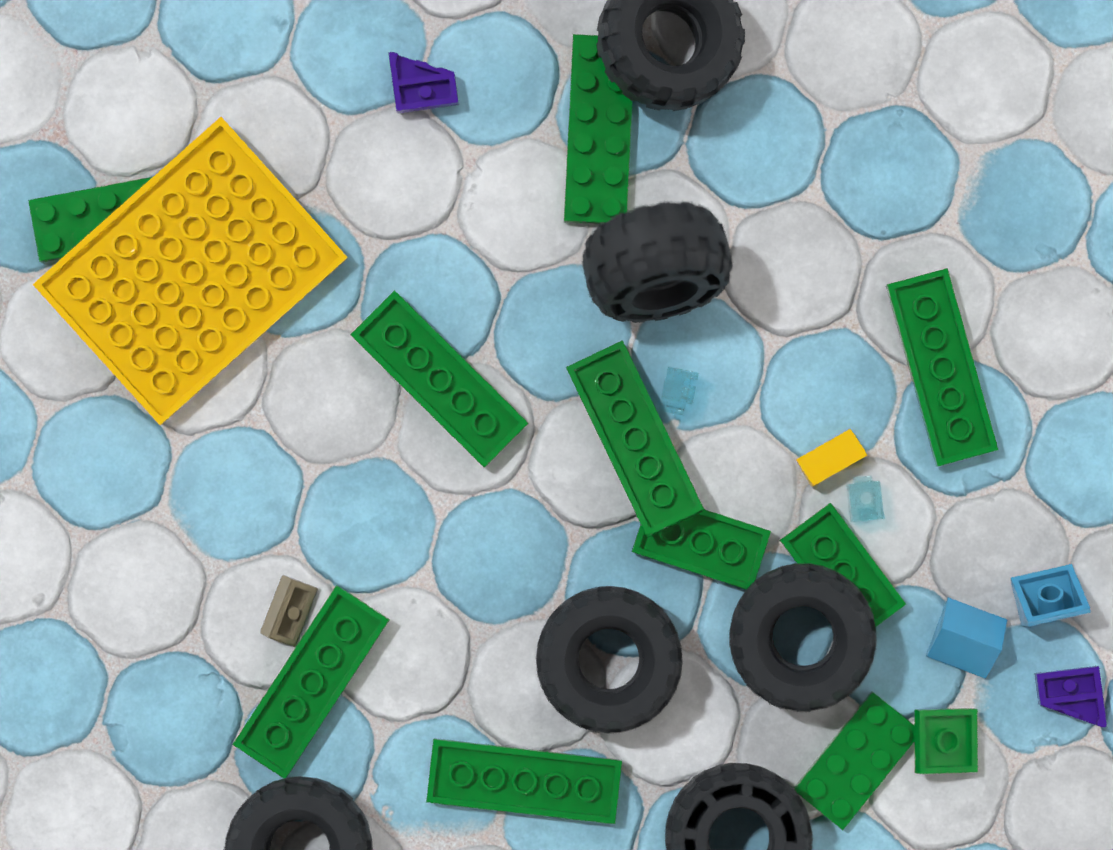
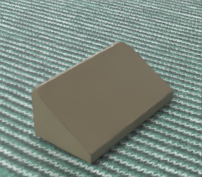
M282 575L260 633L270 639L295 647L318 588Z

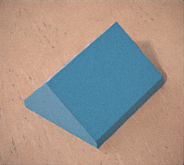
M1072 564L1011 578L1021 626L1030 627L1091 613V608Z
M947 597L926 657L986 679L1002 651L1007 619Z

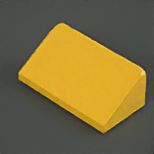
M848 429L799 457L796 461L810 486L813 487L866 457L867 453L852 430Z

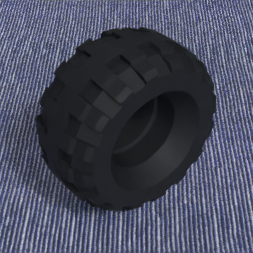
M607 0L599 17L597 26L598 43L596 44L599 58H602L606 68L604 72L611 83L615 82L623 91L622 94L631 101L636 100L646 105V108L658 111H678L701 104L718 93L729 82L742 59V47L745 44V29L742 27L740 18L742 12L738 2L733 0ZM657 11L671 12L681 17L689 25L694 36L695 49L693 56L688 62L680 66H670L659 62L648 52L643 42L642 26L649 15Z
M669 201L659 202L650 206L644 205L612 217L610 221L602 223L594 230L593 234H590L582 255L583 272L592 302L599 307L605 316L617 321H632L633 323L665 320L668 317L689 313L697 307L710 303L714 297H718L726 288L730 280V271H732L733 267L731 252L722 223H719L718 219L715 218L709 209L683 201L680 203Z
M795 563L781 566L765 573L746 589L732 615L729 645L737 672L746 686L755 695L767 701L768 704L781 709L810 712L826 709L838 704L860 686L874 660L877 646L876 625L867 600L848 578L821 565ZM795 607H810L818 610L828 619L833 630V643L830 651L822 660L812 665L800 666L786 661L777 652L773 642V629L777 620L783 613Z
M616 586L587 589L569 597L559 605L550 615L541 631L536 652L537 675L541 688L551 705L571 723L600 733H620L636 729L660 714L677 690L683 663L682 647L678 633L664 610L643 594ZM603 629H615L627 634L635 643L639 653V664L635 675L625 685L614 689H604L590 683L583 675L579 665V653L583 643L590 635Z
M748 763L721 764L704 770L693 777L675 797L665 826L666 850H711L709 832L715 819L729 809L745 808L757 813L766 823L769 832L767 850H812L813 843L810 817L798 793L786 780L776 773L761 766Z
M303 776L287 777L273 781L248 797L237 810L230 823L224 850H270L273 835L282 825L294 820H305L314 823L325 833L330 850H373L368 821L353 798L343 789L336 787L328 781Z

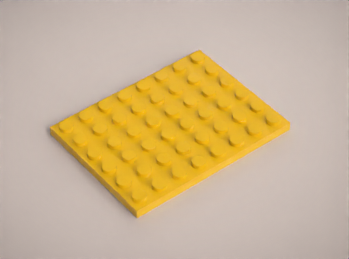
M220 117L32 285L155 421L162 425L348 257L228 123Z

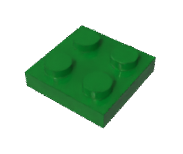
M976 708L914 709L915 773L978 772V716Z

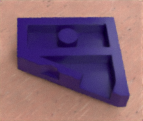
M388 52L397 114L459 105L455 73L441 67L436 68L426 62L417 59L415 61L400 56L395 52Z
M1099 666L1034 673L1038 705L1100 727H1107Z

